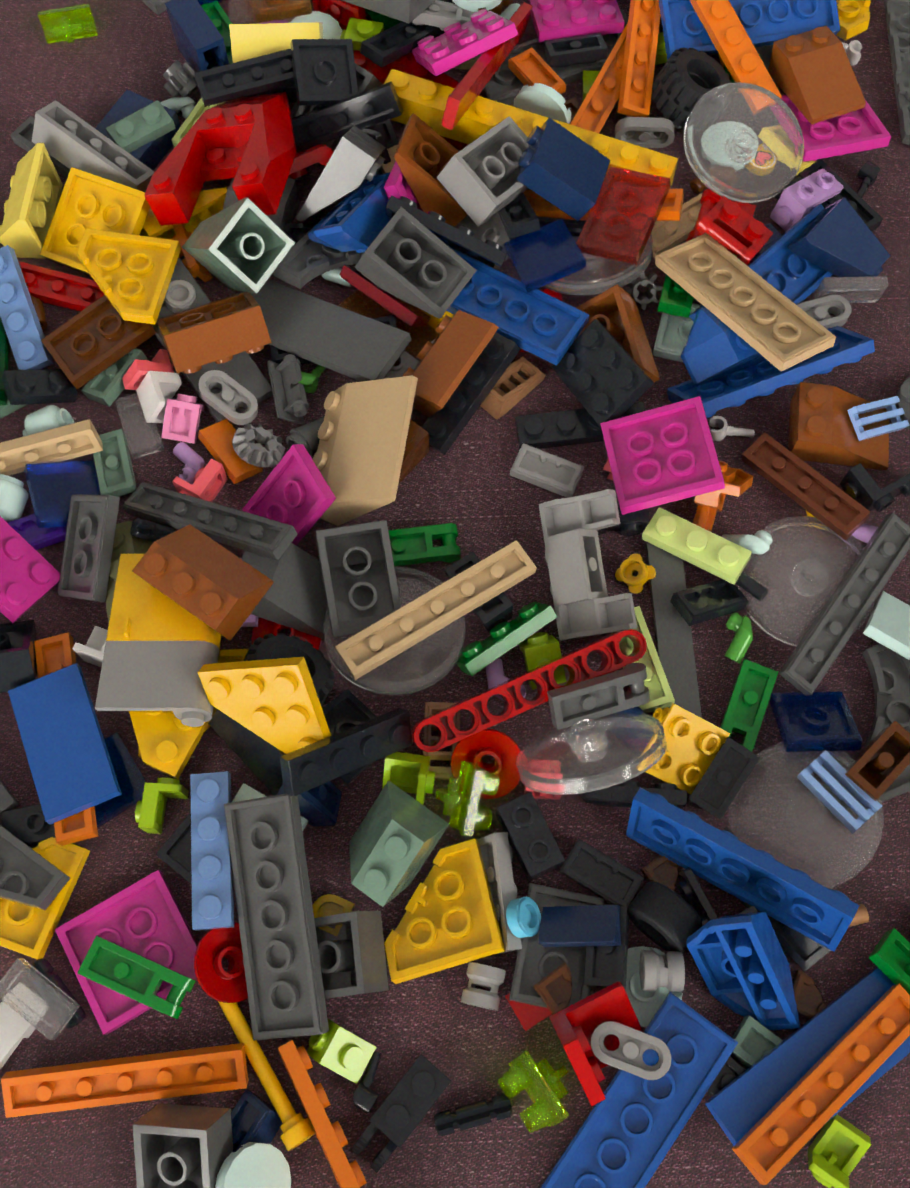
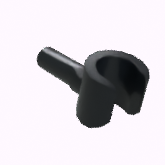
M867 161L857 174L863 180L856 192L861 198L866 189L875 183L880 168L871 161Z
M374 1051L362 1082L353 1095L354 1105L366 1114L370 1112L379 1097L378 1093L369 1088L374 1080L382 1055Z

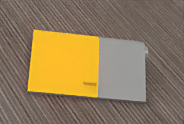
M120 554L95 709L97 711H173L176 718L181 720L183 725L200 727L204 722L212 719L213 706L209 703L198 671L204 664L218 663L221 634L132 572L144 554Z

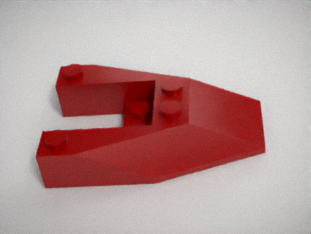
M281 92L233 99L214 106L201 115L153 173L144 194L160 226L189 223L204 182L234 178L232 188L238 201L248 197L265 215H276L296 155L287 93Z

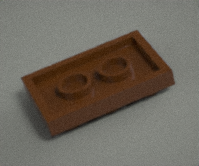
M104 295L47 335L41 342L74 387L79 389L156 334V331L151 324L123 320Z

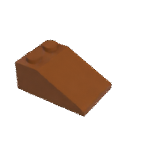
M827 26L817 27L814 30L791 35L773 42L768 72L811 125L865 108L866 101L843 44Z
M413 113L408 119L393 157L423 212L428 214L429 211H434L446 219L445 223L455 227L468 214L440 183L437 176L459 151Z
M800 382L790 401L788 450L803 461L852 467L861 463L864 468L886 471L889 462V433L859 441L847 410L858 405L870 403V401L835 386ZM882 408L862 413L858 416L859 418L887 412V409ZM889 419L864 425V431L889 425Z

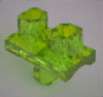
M80 4L38 12V18L47 44L62 41L74 43L75 39L98 36L90 4Z
M462 761L459 777H450L448 789L439 788L435 794L436 799L445 802L443 814L450 816L449 826L458 829L462 836L471 837L474 830L490 829L492 811L486 806H479L481 794L495 795L497 793L499 777L485 771L472 762Z
M525 1051L508 1063L510 1068L498 1079V1084L509 1099L524 1089L529 1095L533 1104L519 1113L530 1133L546 1126H554L569 1116L559 1100L568 1094V1091L560 1081V1078L568 1073L564 1065L554 1071L546 1058L536 1064L528 1051Z

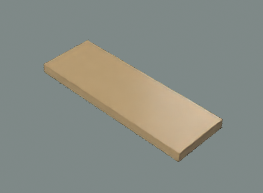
M705 233L656 255L655 265L781 372L834 346L835 335L708 234Z

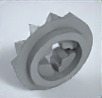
M248 423L244 428H238L232 439V445L237 455L247 463L258 467L277 465L285 452L282 438L274 436L273 429H263L261 424L254 427Z

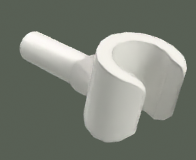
M858 40L851 41L849 44L842 42L851 66L856 65L862 56L860 53L862 44Z
M722 416L710 418L709 426L721 428L720 430H710L713 441H721L726 435L754 437L755 431L753 429L727 426V420Z

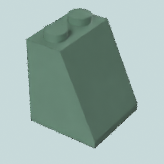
M245 197L202 221L182 248L228 289L257 294L295 242L248 197Z
M388 781L349 842L351 884L384 907L412 883L449 826V823Z

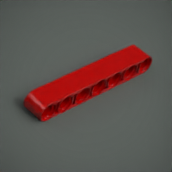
M632 629L608 635L419 720L412 729L413 742L425 752L439 751L549 701L547 691L609 674L638 661L646 652V639L642 633ZM624 636L633 642V651L629 656L624 655L620 651L619 644ZM591 651H596L601 656V666L596 671H593L587 665V656ZM559 665L566 667L570 675L568 682L563 686L557 684L554 680V671ZM526 680L533 681L537 686L536 696L529 701L523 698L520 691L521 685ZM498 694L503 698L505 706L499 715L494 716L488 711L487 701L491 696ZM465 709L471 714L472 722L467 729L458 730L454 725L453 718L456 712ZM432 724L438 729V739L432 745H424L420 741V730L425 725Z

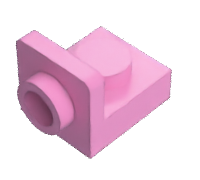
M180 393L177 394V399H167L161 438L195 444L197 442L201 411H204L205 405L196 403V396Z

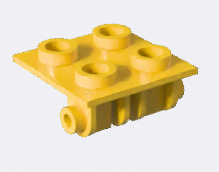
M672 703L670 708H657L653 713V721L656 722L658 730L638 763L637 768L666 783L675 784L678 789L686 790L691 795L730 733Z

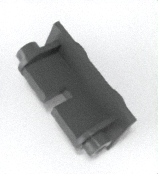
M292 354L284 356L280 364L268 361L267 365L277 418L301 425L305 424L303 416L307 414L309 403L306 399L304 385L298 383L302 380L300 361Z

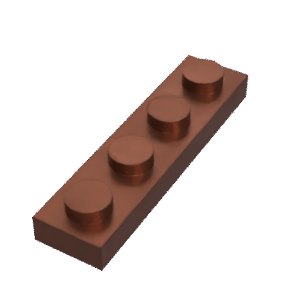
M764 432L742 453L743 462L844 540H847L869 518L870 511L767 433Z

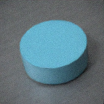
M521 897L509 902L506 910L508 927L517 938L535 936L539 932L541 913L533 899Z

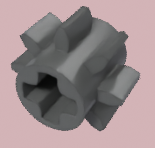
M177 60L164 72L163 77L168 82L163 87L173 98L179 94L182 97H189L198 87L194 75L198 71L189 62L182 65Z
M639 268L638 274L633 277L628 274L626 275L629 280L628 287H623V289L631 294L640 307L645 310L647 303L651 301L658 303L655 296L657 291L662 290L663 287L661 284L653 283L658 276L654 271L646 276L644 270ZM641 284L646 286L647 291L642 293L636 288Z

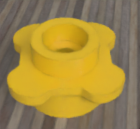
M636 553L631 554L628 559L624 560L620 568L615 572L616 579L619 582L626 583L629 591L633 594L640 593L643 590V585L656 576L655 568L652 565H646L642 561V556ZM634 571H638L637 576H633Z

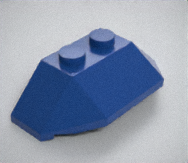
M390 172L374 176L371 182L366 179L357 190L351 192L307 234L309 240L340 252L356 250V253L365 252L391 220L390 217L386 216V205L389 199L384 189Z
M704 307L697 312L686 346L683 348L680 357L694 385H697L761 354Z
M766 911L712 919L687 938L686 945L711 995L743 1017L750 1015L768 1030L800 1028L790 966Z

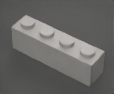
M56 100L36 111L31 142L34 144L44 143L48 154L69 169L73 167L146 192L154 171Z

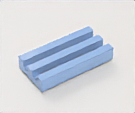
M898 396L858 405L847 410L859 441L895 432L910 426L908 420L902 421L900 418L905 413L903 408H896L895 404L900 402ZM882 408L887 409V412L859 418L858 416L859 414ZM891 419L892 424L864 431V425Z
M825 750L807 768L801 771L797 778L853 834L882 805L877 800L874 801L845 775L847 771ZM813 772L831 788V791L840 800H843L859 816L857 819L811 775Z

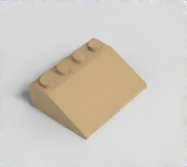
M411 375L346 383L328 394L324 402V408L326 409L324 421L318 431L319 445L313 461L336 499L320 517L321 519L339 526L396 500L418 381L417 377Z

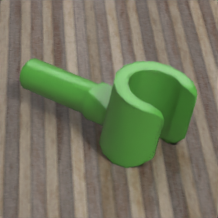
M317 365L312 373L301 371L302 380L298 383L304 385L305 392L315 393L319 377L326 367Z

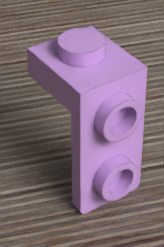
M820 169L785 188L770 218L784 231H787L812 208L841 193L843 185L825 169Z

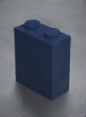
M171 0L165 3L178 50L186 62H189L198 72L212 69V66L229 64L224 39L197 0Z
M126 90L95 129L110 139L106 131L108 126L148 106L154 101ZM165 106L163 107L173 119L176 129L129 153L151 170L156 168L173 146L171 139L181 127L177 112Z
M549 117L541 128L535 126L526 141L530 146L523 152L518 161L521 169L516 180L579 221L596 204L610 159Z

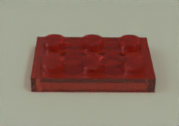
M610 166L596 204L592 207L576 242L577 252L638 265L670 190V178Z

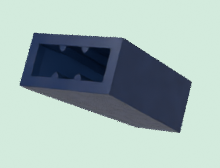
M845 197L825 207L788 246L792 253L851 284L864 279L871 281L883 271L882 265L891 256Z

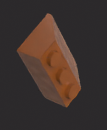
M617 284L576 307L589 314L588 323L578 337L595 319L599 320L653 382L660 380L634 297Z
M249 292L235 294L157 319L158 327L177 373H195L202 369V365L211 362L216 364L225 363L232 360L235 354L244 351L248 354L256 353L264 349V345L272 343L261 307Z
M458 310L452 317L446 314L435 329L439 333L433 343L427 341L416 355L420 359L414 370L409 366L401 376L413 375L418 378L413 407L427 418L441 410L499 327L492 322Z
M190 524L154 541L132 570V572L229 641L232 640L274 583L273 580Z

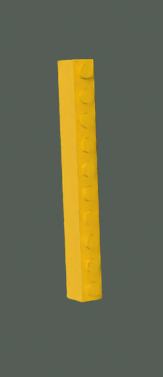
M394 69L390 71L384 83L392 81L404 110L401 116L390 120L407 124L409 117L414 113L440 136L466 144L472 143L509 116L527 137H529L535 126L541 128L548 120V117L477 96L453 130L443 127L441 122L448 96L455 88ZM553 119L610 159L602 187L607 189L671 188L678 158Z

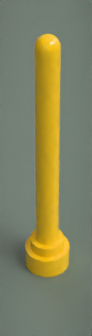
M218 1001L238 1041L244 1043L245 1054L283 1123L280 1126L283 1132L280 1137L289 1152L316 1134L309 1118L304 1119L301 1113L297 1114L258 1041L253 1040L252 1030L237 1002L223 1003Z

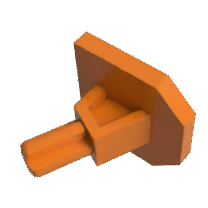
M719 461L725 488L697 495L694 500L697 510L693 523L710 532L712 531L717 511H722L726 494L739 497L752 486L753 481L751 474L742 469L728 467V463Z

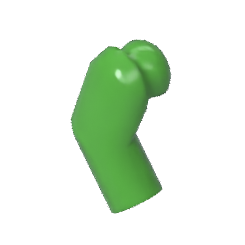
M734 612L730 615L726 627L729 630H733L735 636L724 656L741 664L752 643L753 632L751 620L746 615L743 617L739 613Z

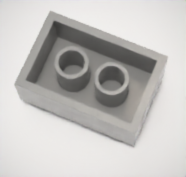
M510 116L456 153L437 176L440 183L478 227L528 189V187L516 179L521 169L518 161L530 145L526 143L528 137Z

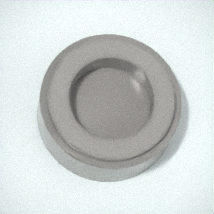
M185 280L171 281L164 299L166 307L174 313L194 308L197 298L193 285Z

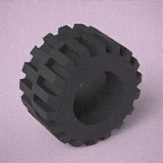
M684 47L675 50L654 79L652 99L657 103L656 107L664 114L663 116L672 121L674 125L681 126L684 130L700 132L712 126L733 97L734 93L732 91L734 87L730 82L729 74L725 72L724 67L713 57H710L701 50L697 51L694 48L687 49Z
M270 633L264 635L263 638L259 637L254 640L253 645H250L243 660L304 657L321 707L334 685L333 679L335 675L334 671L330 669L332 667L330 661L324 659V654L319 649L316 650L312 647L313 644L308 641L304 642L299 637L293 635L289 637L284 633H277L274 636Z

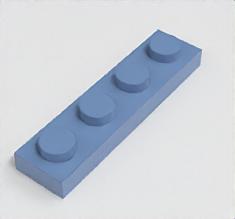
M7 245L0 248V317L18 369L40 370L54 364L51 354L41 342L45 336L15 250Z
M228 771L191 774L192 930L234 927L233 872L224 804L231 803V774Z

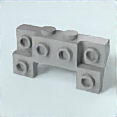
M606 489L575 497L554 499L539 504L545 543V559L548 563L551 582L550 592L553 597L555 614L557 615L559 641L636 629L637 623L632 593L608 597L597 531L620 524L615 490Z

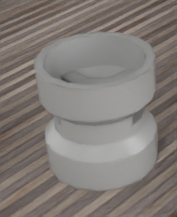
M641 950L639 974L642 991H655L658 987H666L670 992H683L685 965L682 952L668 951L665 955H658L653 950Z
M469 962L466 973L469 982L468 987L462 992L461 1003L498 1011L500 1004L498 989L504 983L506 971L488 965ZM480 986L484 988H489L490 991L477 989L475 987Z

